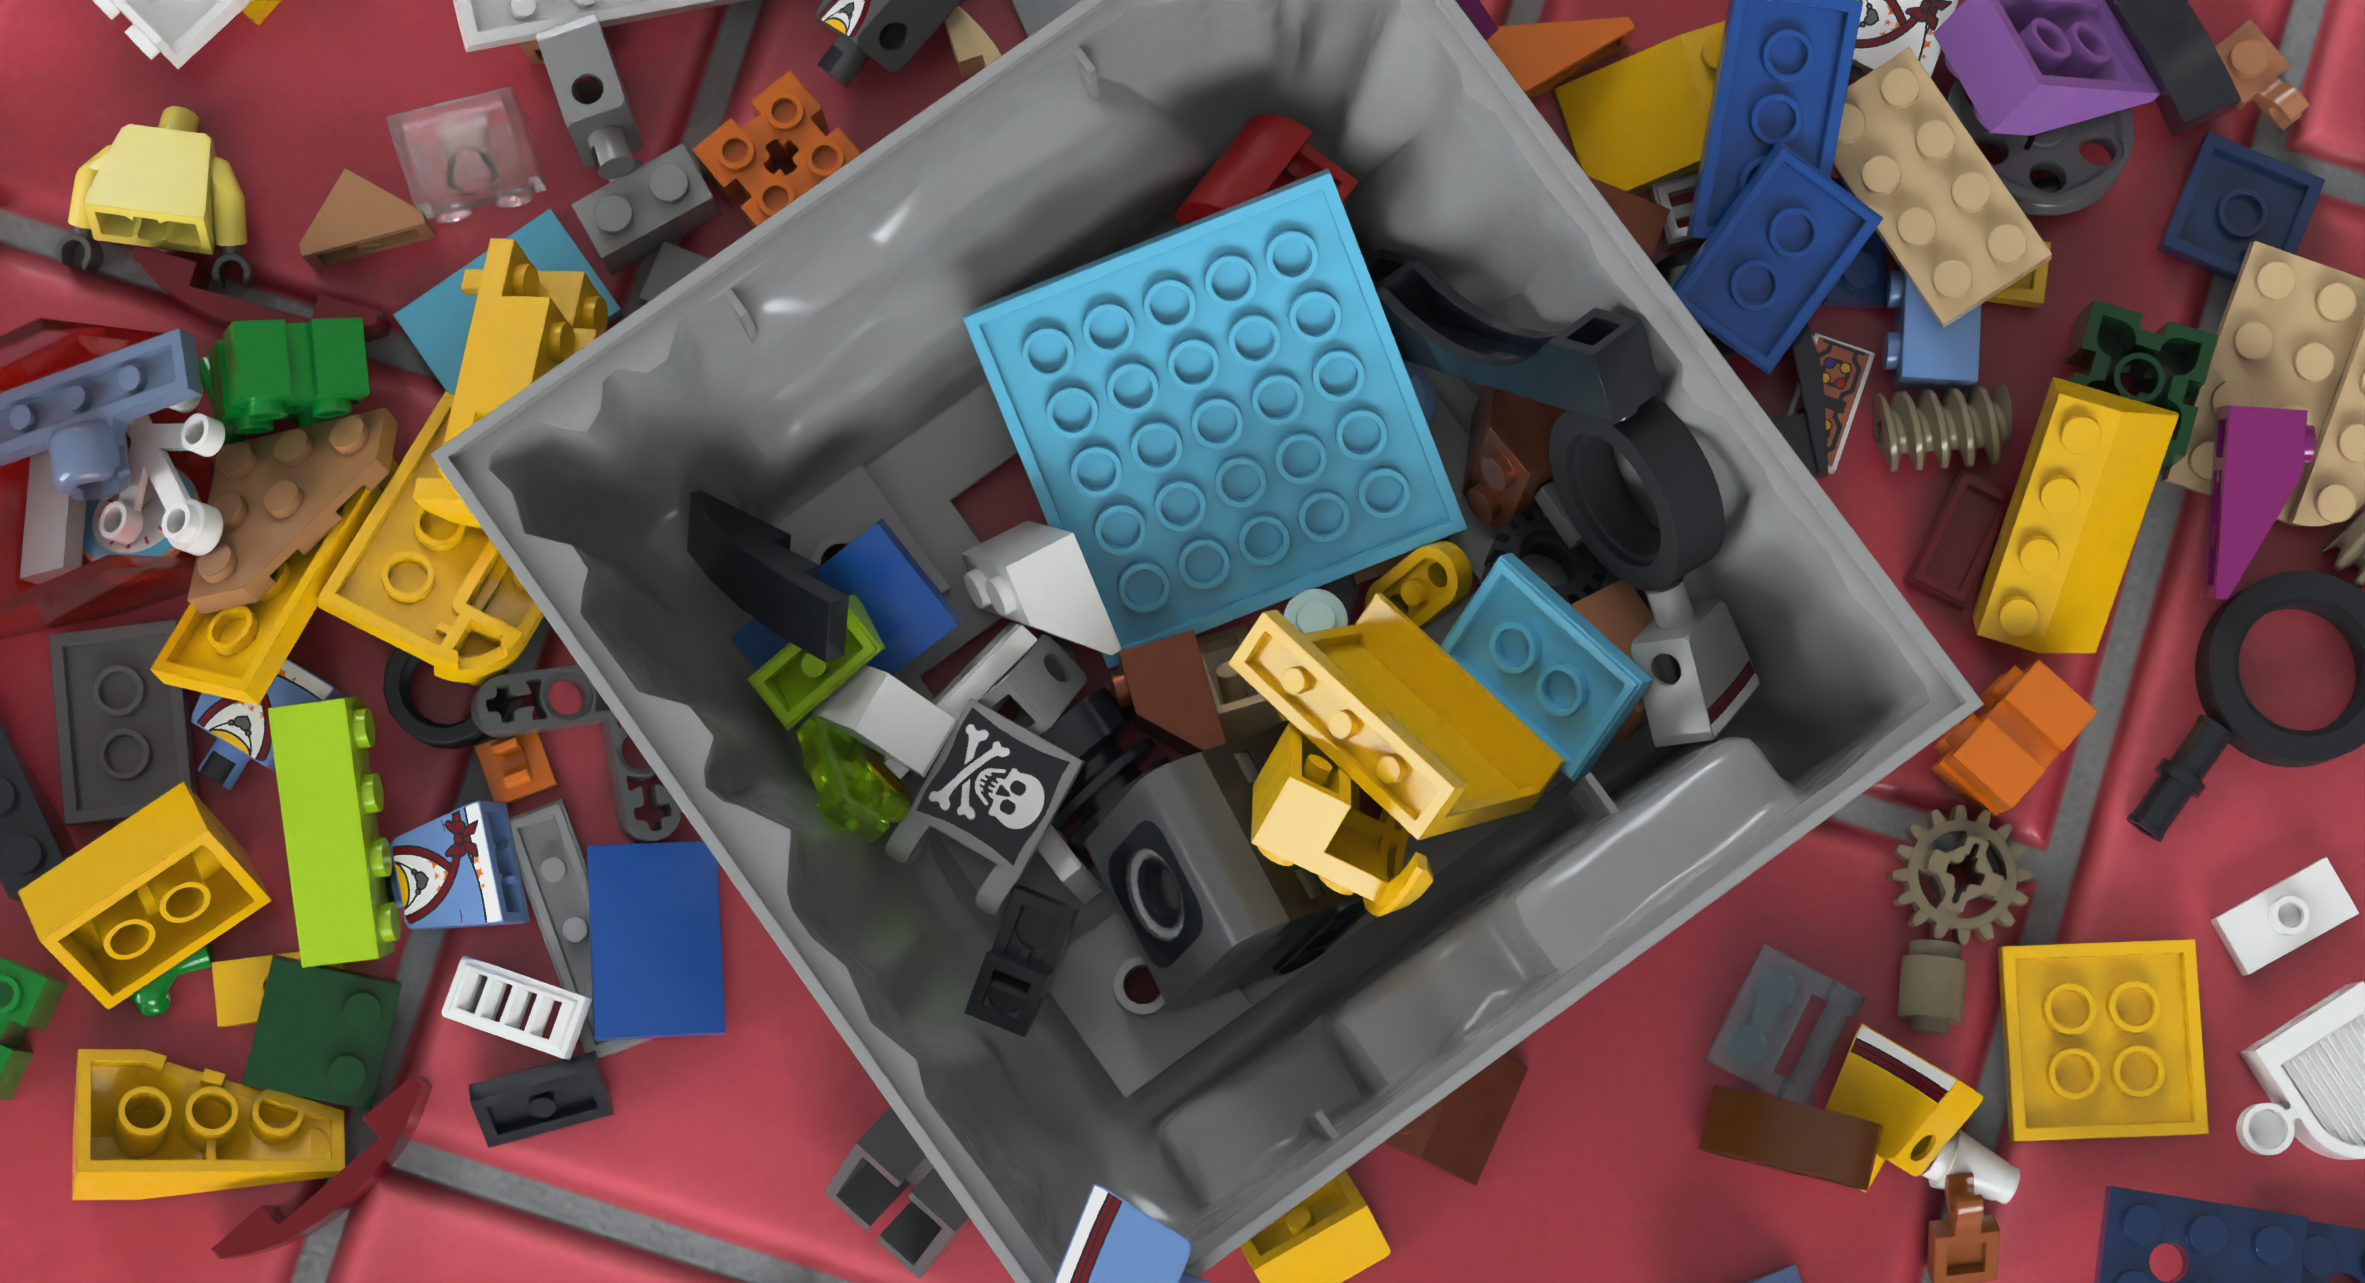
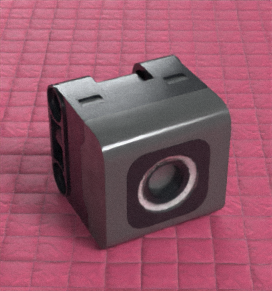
M1289 721L1278 722L1255 734L1174 760L1154 769L1133 786L1084 842L1093 863L1171 1012L1191 1007L1273 975H1284L1300 969L1325 953L1368 912L1364 906L1363 896L1355 892L1352 895L1338 893L1326 886L1317 874L1296 864L1292 866L1277 864L1265 857L1258 849V846L1251 843L1253 784Z

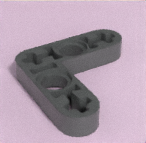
M579 665L499 675L490 678L475 692L471 700L470 710L474 724L482 732L492 737H510L601 724L617 821L622 833L629 840L639 844L660 842L676 830L681 819V809L660 779V784H653L647 789L651 808H662L664 818L654 823V831L649 829L647 821H636L634 811L644 805L643 789L640 786L631 791L628 788L627 782H642L657 775L651 766L645 769H637L630 766L624 760L622 744L629 735L623 727H618L617 718ZM568 681L578 688L582 700L577 713L571 715L561 714L551 706L548 699V691L552 683ZM533 684L535 686L534 706L514 710L508 715L507 722H502L499 712H488L486 704L496 697L497 690L502 691L505 700L515 701L526 699L531 694L528 685ZM534 707L540 718L538 720L532 718Z

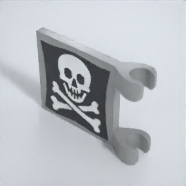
M970 698L908 813L891 835L885 847V852L889 857L900 863H914L921 855L932 827L996 863V866L975 897V904L988 914H1003L1006 912L1014 888L1019 885L1025 870L1085 762L975 699Z

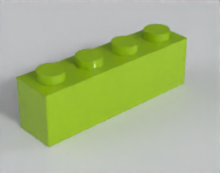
M361 695L268 708L302 968L379 959L395 952L393 941H398L400 938L401 923L396 903L388 902L385 877L390 876L392 873V854L387 838H380L376 812L383 810L384 793L378 773H371L368 748L373 747L375 744V725L370 709H363Z

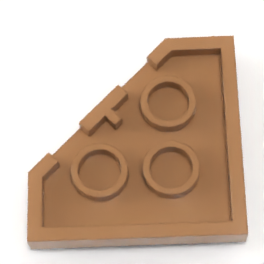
M386 407L223 445L220 448L207 504L220 511L223 518V531L218 544L210 553L196 556L187 599L200 614L258 602L276 584L270 575L296 550L305 556L342 520L336 511L362 485L369 491H372L390 473L398 421Z

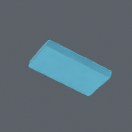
M550 208L505 238L516 240L537 271L585 272L600 296L607 303V325L624 314ZM487 251L393 314L444 389L455 395L477 295H466L461 290L465 269L484 268Z
M1513 553L1500 555L1440 645L1441 648L1566 760L1560 770L1573 782L1581 780L1589 773L1654 680Z

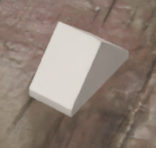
M868 665L860 669L812 712L818 719L922 777L926 776L957 723L954 717L889 673Z

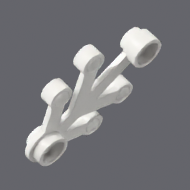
M202 395L168 408L181 413H189L199 404ZM201 413L193 414L185 423L153 424L149 414L135 419L129 424L127 430L131 440L129 458L132 478L129 486L120 492L119 500L108 504L103 510L99 519L101 535L125 545L137 539L143 527L141 510L149 477L166 510L162 520V531L164 536L168 538L169 543L176 549L196 556L210 553L216 547L222 535V515L217 508L190 498L167 451H191L204 457H211L223 445L225 439L223 423ZM113 496L106 497V498H102V499H99V500H103V501H104V500H108V499L112 498Z

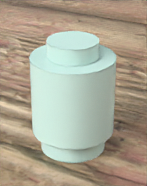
M1308 589L1298 593L1289 601L1283 613V616L1302 633L1343 627L1348 624L1347 612L1342 602L1334 594L1323 589Z

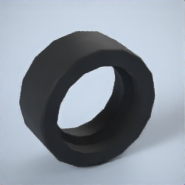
M396 647L386 665L383 692L389 713L405 732L432 747L459 749L476 744L488 736V734L482 732L474 724L471 715L465 720L453 724L434 723L423 717L414 706L410 693L412 675L422 660ZM508 669L496 676L509 674ZM497 690L496 697L486 704L488 712H499L503 719L509 708L510 701L505 700L502 691Z

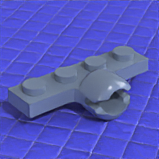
M178 328L1 392L0 467L49 450L54 488L59 494H68L75 500H95L114 496L124 491L129 486L132 478L126 438L129 424L139 417L203 395L194 335Z

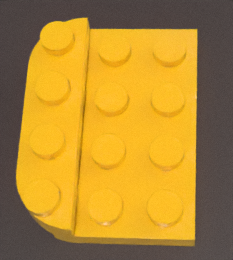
M445 391L320 592L317 601L318 608L433 665L435 676L448 681L482 686L490 678L496 677V675L508 669L519 658L544 615L482 528L465 526L445 520L427 511L412 498L417 477L443 478L437 471L438 465L430 454L444 443L454 399L453 394Z

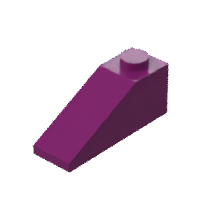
M2233 405L2217 407L2203 598L2229 599L2303 476L2304 463L2310 464L2312 462L2315 452L2316 432L2313 425H2307L2308 410Z

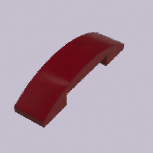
M139 246L135 247L132 258L157 284L192 312L225 329L233 321L285 320V323H308L311 319L207 291L211 275L197 262ZM322 295L318 296L312 319L362 317L365 343L387 337L392 325L378 310Z
M412 1075L365 1115L363 1120L379 1138L290 1216L286 1218L276 1206L261 1205L211 1250L219 1259H234L265 1253L296 1242L341 1216L380 1181L405 1149L426 1108L432 1089L430 1083L425 1077Z

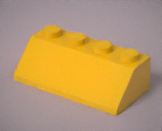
M2056 377L2052 378L1972 613L1977 635L2037 653H2096L2179 417L2177 412Z

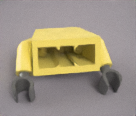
M170 106L163 110L158 127L134 124L122 127L112 145H106L78 169L75 175L67 221L73 225L72 234L61 238L56 246V257L62 265L72 266L74 252L82 244L85 248V257L82 261L83 271L92 273L98 270L103 262L104 252L102 246L96 240L213 255L216 244L222 246V256L216 260L212 268V276L216 284L225 289L224 270L229 264L237 262L243 267L244 288L249 289L255 280L254 267L250 261L242 257L241 245L247 243L245 196L230 163L217 157L212 138L205 133H197L200 119L193 111L180 106Z

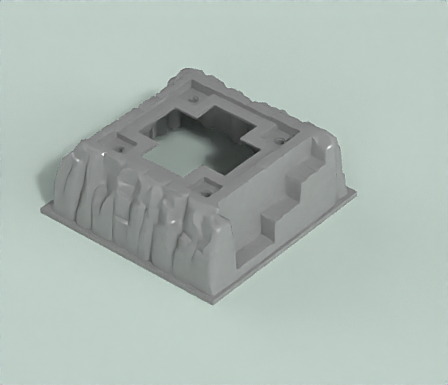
M1081 0L430 454L1015 1283H1054L1094 1183L1108 1189L1194 1243L1184 1271L1199 1277L1984 705L1455 0ZM1258 114L1280 115L1292 119L1313 131L1307 144L1358 180L1356 187L1344 202L1343 207L1364 260L1380 249L1421 259L1446 284L1470 303L1495 318L1520 328L1543 332L1564 330L1593 308L1641 320L1662 386V390L1654 396L1666 404L1680 418L1696 439L1713 471L1724 508L1725 531L1719 552L1713 559L1684 575L1682 578L1691 602L1718 598L1726 603L1761 685L1715 740L1655 747L1645 711L1632 735L1621 742L1614 736L1592 769L1581 780L1573 782L1559 770L1531 810L1417 840L1413 835L1409 834L1403 859V869L1410 862L1415 852H1418L1427 857L1433 873L1432 884L1412 904L1380 917L1367 912L1361 917V924L1351 927L1325 953L1300 969L1284 975H1273L1175 1012L1169 1010L1162 994L1149 1004H1137L1131 1001L1125 994L1124 983L1127 976L1136 969L1148 967L1096 866H1092L1090 870L1101 883L1100 889L1102 891L1084 905L1062 883L1040 852L1036 850L1019 884L1078 907L1080 910L1028 1035L1022 1037L964 1013L986 952L992 949L1005 912L995 915L988 914L975 904V897L996 866V863L933 827L921 855L914 863H900L886 854L885 847L891 835L908 813L910 807L892 823L881 812L874 817L870 816L849 793L848 787L853 782L847 777L850 764L870 747L831 725H828L813 738H810L799 723L790 730H787L747 680L757 670L731 636L754 618L740 609L712 583L688 553L690 493L701 490L791 534L790 550L820 566L883 518L963 620L953 630L893 675V677L931 702L935 697L921 677L1004 619L1001 616L985 611V608H978L966 589L963 575L969 571L961 553L981 544V542L951 501L1019 454L963 321V313L1184 226V224L1174 218L1176 211L1246 122ZM1422 366L1431 380L1435 393V413L1429 430L1467 526V529L1446 538L1466 554L1471 564L1472 574L1482 584V574L1486 567L1484 562L1497 533L1489 523H1483L1473 514L1467 497L1463 494L1471 417L1484 385ZM1612 446L1617 469L1628 493L1648 520L1660 529L1655 507L1644 483L1628 460ZM1531 554L1526 555L1522 559V562L1548 585H1563L1568 581V575L1564 568L1547 556ZM1608 570L1601 589L1620 579ZM1634 587L1651 611L1645 590ZM1475 593L1428 625L1423 631L1438 645H1441ZM870 748V749L877 755V757L879 758V757H880V756L878 755L879 752H877V751H875L874 749ZM935 761L925 777L909 770L899 779L913 794L911 805Z

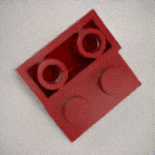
M1258 114L1246 122L1181 204L1174 218L1186 225L1327 168L1332 175L1342 204H1344L1356 187L1358 180L1307 144L1313 133L1307 127L1280 115Z

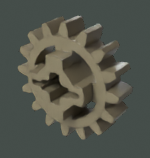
M1956 805L1951 809L1949 821L1947 822L1938 809L1926 814L1929 830L1926 831L1915 823L1911 824L1905 829V832L1913 842L1912 846L1897 845L1891 852L1898 860L1904 862L1903 868L1888 873V880L1895 883H1903L1905 891L1892 900L1894 906L1910 904L1915 911L1907 922V925L1911 928L1925 921L1930 923L1929 940H1941L1947 931H1952L1954 943L1964 946L1969 942L1970 930H1974L1976 936L1982 942L1994 938L1992 921L2004 928L2012 926L2015 920L2007 907L2009 905L2023 906L2028 902L2029 898L2016 890L2017 883L2032 878V871L2017 868L2015 859L2024 855L2028 850L2025 845L2008 846L2005 840L2013 828L2009 823L1995 830L1988 827L1991 811L1984 809L1978 812L1973 820L1970 821L1967 819L1965 806ZM1954 833L1961 834L1960 839L1956 841L1953 850L1945 853L1938 849L1931 850L1927 848L1940 836ZM1988 848L1992 851L1998 862L2000 875L1994 873L1986 857ZM1964 860L1966 864L1964 874L1973 879L1972 884L1961 887L1955 892L1956 889L1953 888L1955 877L1947 873V868L1955 866ZM1919 876L1928 881L1934 895L1932 905L1922 892ZM1974 898L1981 902L1988 901L1992 903L1985 912L1976 917L1958 918L1960 912L1964 911L1968 900Z

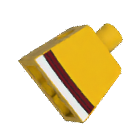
M1861 1024L1856 1032L1825 1110L1883 1125L1868 1186L1869 1189L1886 1160L1914 1177L1922 1174L1980 1105L1984 1096L1957 1078L1868 1026Z

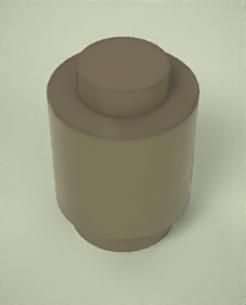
M1925 939L1909 942V954L1902 956L1897 1018L1910 1022V1033L1943 1037L1949 1035V1026L1963 1024L1967 962L1961 959V945L1948 941Z

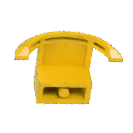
M1289 721L1253 784L1251 843L1258 846V849L1265 857L1283 866L1296 864L1317 874L1326 886L1338 893L1352 895L1355 892L1363 896L1365 909L1376 917L1389 914L1412 904L1421 897L1433 882V873L1427 857L1415 852L1410 862L1403 869V859L1410 833L1384 808L1378 820L1351 807V778Z

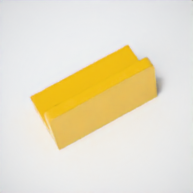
M1346 1170L1240 1246L1260 1283H1342L1384 1259L1391 1252L1368 1205Z

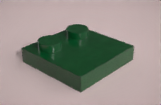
M273 954L242 1084L371 1111L402 987L401 981L327 965L302 968L301 960Z

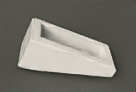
M463 956L445 1000L442 1015L456 1022L570 1061L592 999L469 956ZM507 985H513L501 1019L497 1022L495 1018ZM532 993H536L537 996L525 1030H520ZM554 1001L562 1002L550 1038H543L542 1035Z

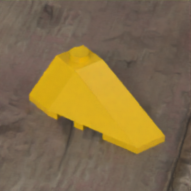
M78 1049L73 1127L72 1200H141L335 1177L345 1168L344 1110L292 1094L268 1089L262 1091L226 1080V1074L205 1068L204 1072L166 1061L167 1056L145 1049Z

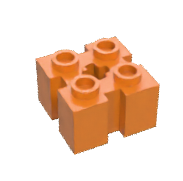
M790 70L751 101L756 118L744 128L740 129L730 118L692 149L700 169L731 205L735 204L743 196L748 200L740 208L747 224L752 230L861 154L839 127L827 136L823 134L828 125L822 107ZM782 158L793 159L796 167L793 172L784 175L782 170L779 169L775 174H772L775 169L773 166L775 162Z
M2040 660L2029 665L2025 671H2021L2014 664L2005 674L2000 673L1979 696L1984 703L1982 705L1984 709L1980 712V715L1977 717L1972 713L1967 716L1963 721L1948 730L1934 746V749L1942 756L1930 770L1977 812L1984 809L1991 811L1990 819L1998 816L2000 812L2004 813L2012 809L2045 773L2046 768L2060 752L2069 746L2098 713L2097 710Z

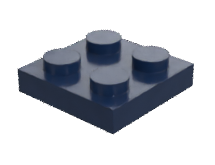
M2208 131L2201 139L2156 250L2235 282L2249 243L2252 241H2258L2294 255L2296 254L2325 179Z

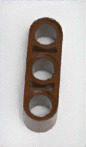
M1714 1085L1698 1149L1742 1162L1867 1191L1883 1125L1838 1112Z

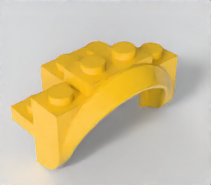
M490 238L484 268L465 269L461 290L466 295H477L443 445L605 332L608 323L607 303L600 296L585 272L537 271L515 239ZM439 466L437 471L443 478L417 477L412 498L420 506L445 520L465 526L482 528Z

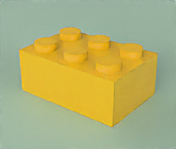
M184 781L18 891L39 941L107 1010H110L272 901L248 852Z

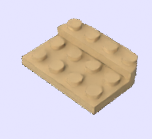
M2252 241L2249 243L2216 333L2218 336L2205 384L2195 391L2190 404L2191 406L2198 407L2186 456L2165 471L2162 481L2210 497L2217 407L2233 405L2308 410L2307 425H2313L2316 432L2314 457L2310 464L2304 463L2303 476L2275 521L2298 527L2326 526L2343 522L2349 519L2365 503V279L2258 241Z

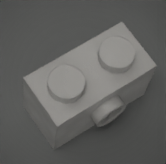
M683 143L644 165L640 160L634 161L635 166L630 173L620 178L608 179L609 184L571 204L611 275L659 250L663 241L672 243L721 216L713 195Z

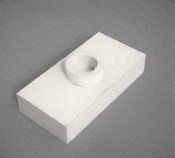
M2325 857L2212 918L2210 921L2242 976H2245L2354 917L2359 912L2328 858Z

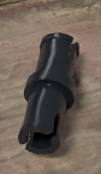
M2200 714L2196 719L2195 725L2169 760L2161 759L2155 768L2159 775L2133 813H2130L2126 820L2143 834L2155 841L2161 842L2165 832L2177 818L2191 796L2199 798L2206 787L2202 783L2203 779L2227 744L2231 743L2234 739V735L2218 722Z

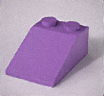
M1965 0L1933 33L1945 54L1947 68L1960 80L1973 103L1975 117L1988 129L1989 133L2032 136L2149 103L2161 94L2106 0Z

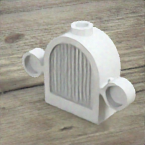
M2360 981L2345 984L2240 1052L2245 1063L2272 1102L2253 1104L2240 1114L2236 1124V1133L2239 1142L2247 1151L2261 1156L2276 1155L2286 1150L2295 1136L2307 1148L2328 1158L2339 1160L2365 1159V983Z

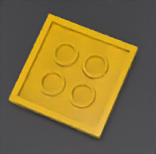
M2195 939L2002 946L1997 948L2009 1142L2209 1134Z

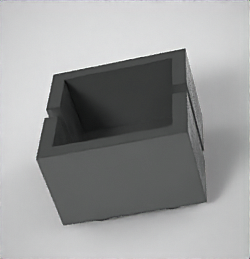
M890 1107L854 1145L823 1193L867 1231L910 1184L913 1185L915 1188L908 1195L911 1202L876 1240L920 1279L969 1226L972 1220L895 1111Z

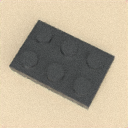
M178 620L49 634L65 825L75 827L124 821L183 781L198 797L188 689L164 684L150 670L179 623Z

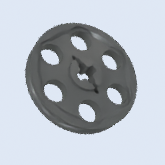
M1955 78L1946 99L1976 144L1989 143L1996 146L2002 152L2004 161L1991 166L2025 214L2041 216L2061 215L2081 210L2102 198L2116 183L2132 151L2135 128L2131 108L2037 134L2030 149L2025 150L2024 146L2029 138L2027 135L1989 133L1988 129L1975 117L1973 107L1965 99L1964 93L1966 91L1958 78ZM2085 143L2098 144L2110 154L2111 162L2106 165L2091 164L2080 154L2079 146ZM2037 170L2049 171L2060 180L2062 188L2058 192H2043L2032 184L2029 174Z

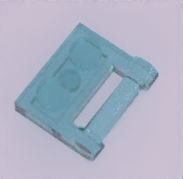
M1765 944L1761 945L1703 1060L1770 1094L1776 1099L1812 1107L1817 1097L1812 1093V1090L1850 1015H1858L1865 997ZM1813 994L1823 999L1827 1004L1788 1080L1773 1071Z

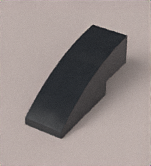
M2106 0L2161 93L2155 101L2172 136L2229 113L2242 100L2221 57L2187 0Z

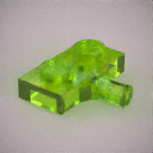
M814 714L796 730L805 757L803 767L813 780L820 800L817 803V808L821 816L831 827L839 832L849 830L872 844L890 827L887 817L892 822H899L906 816L910 807V802L907 801L908 798L885 786L882 779L874 775L866 762L860 742Z

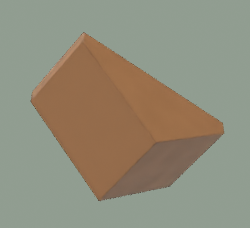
M344 168L300 241L299 247L301 255L314 270L436 238L433 225L423 211Z

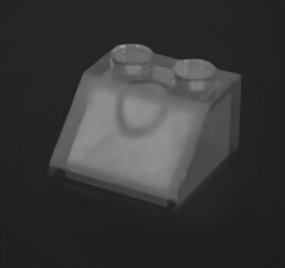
M511 86L386 116L388 128L413 203L416 208L423 211L428 219L434 218V221L437 223L455 222L469 217L472 214L471 208L496 203L498 208L517 207L532 201L533 193L547 190L531 119Z

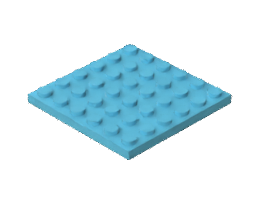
M1328 168L963 313V321L1046 521L1051 527L1074 533L1122 650L1194 630L1195 635L1294 597L1304 590L1317 588L1467 529ZM1118 652L1113 655L1102 653L1108 669L1119 665Z

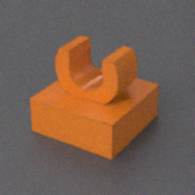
M540 732L498 737L474 746L494 802L506 803L508 806L560 786Z

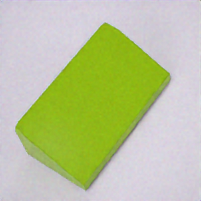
M855 594L849 595L845 654L825 663L794 644L788 643L747 680L784 727L790 730L883 651L885 646L864 605Z

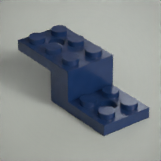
M2106 1186L2094 1283H2328L2334 1275L2339 1273L2347 1275L2354 1283H2365V1230L2308 1221L2309 1217ZM2163 1243L2171 1244L2178 1249L2183 1260L2180 1274L2169 1282H2163L2156 1278L2149 1264L2152 1251Z

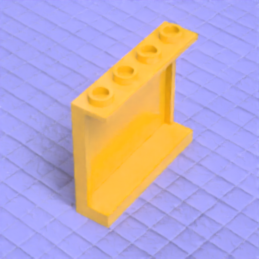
M1382 593L1375 594L1354 625L1308 633L1300 632L1278 610L1262 612L1228 663L1417 840L1531 810L1566 761Z

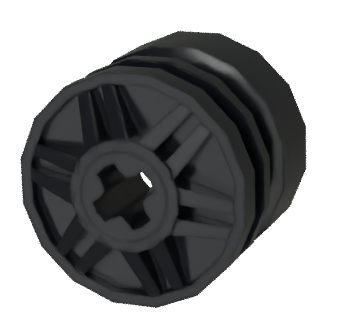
M1106 687L1096 690L1083 699L1040 735V737L1085 762L1064 799L1065 804L1059 809L1051 823L1055 830L1060 833L1079 819L1083 821L1084 825L1067 843L1077 858L1088 853L1084 845L1086 839L1133 786L1154 769L1171 762L1168 757H1165L1142 773L1138 767L1155 750L1156 744L1149 737L1132 745L1125 751L1117 745V742L1133 722V718L1124 708L1120 709L1118 701Z

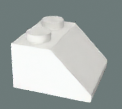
M1027 520L961 553L969 571L963 575L964 584L971 599L978 608H985L987 612L1108 655H1113L1122 650L1073 532Z

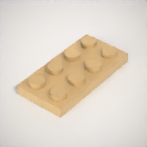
M1910 47L1847 87L1832 168L1849 193L1883 217L1875 231L1942 329L2051 260L2052 253Z

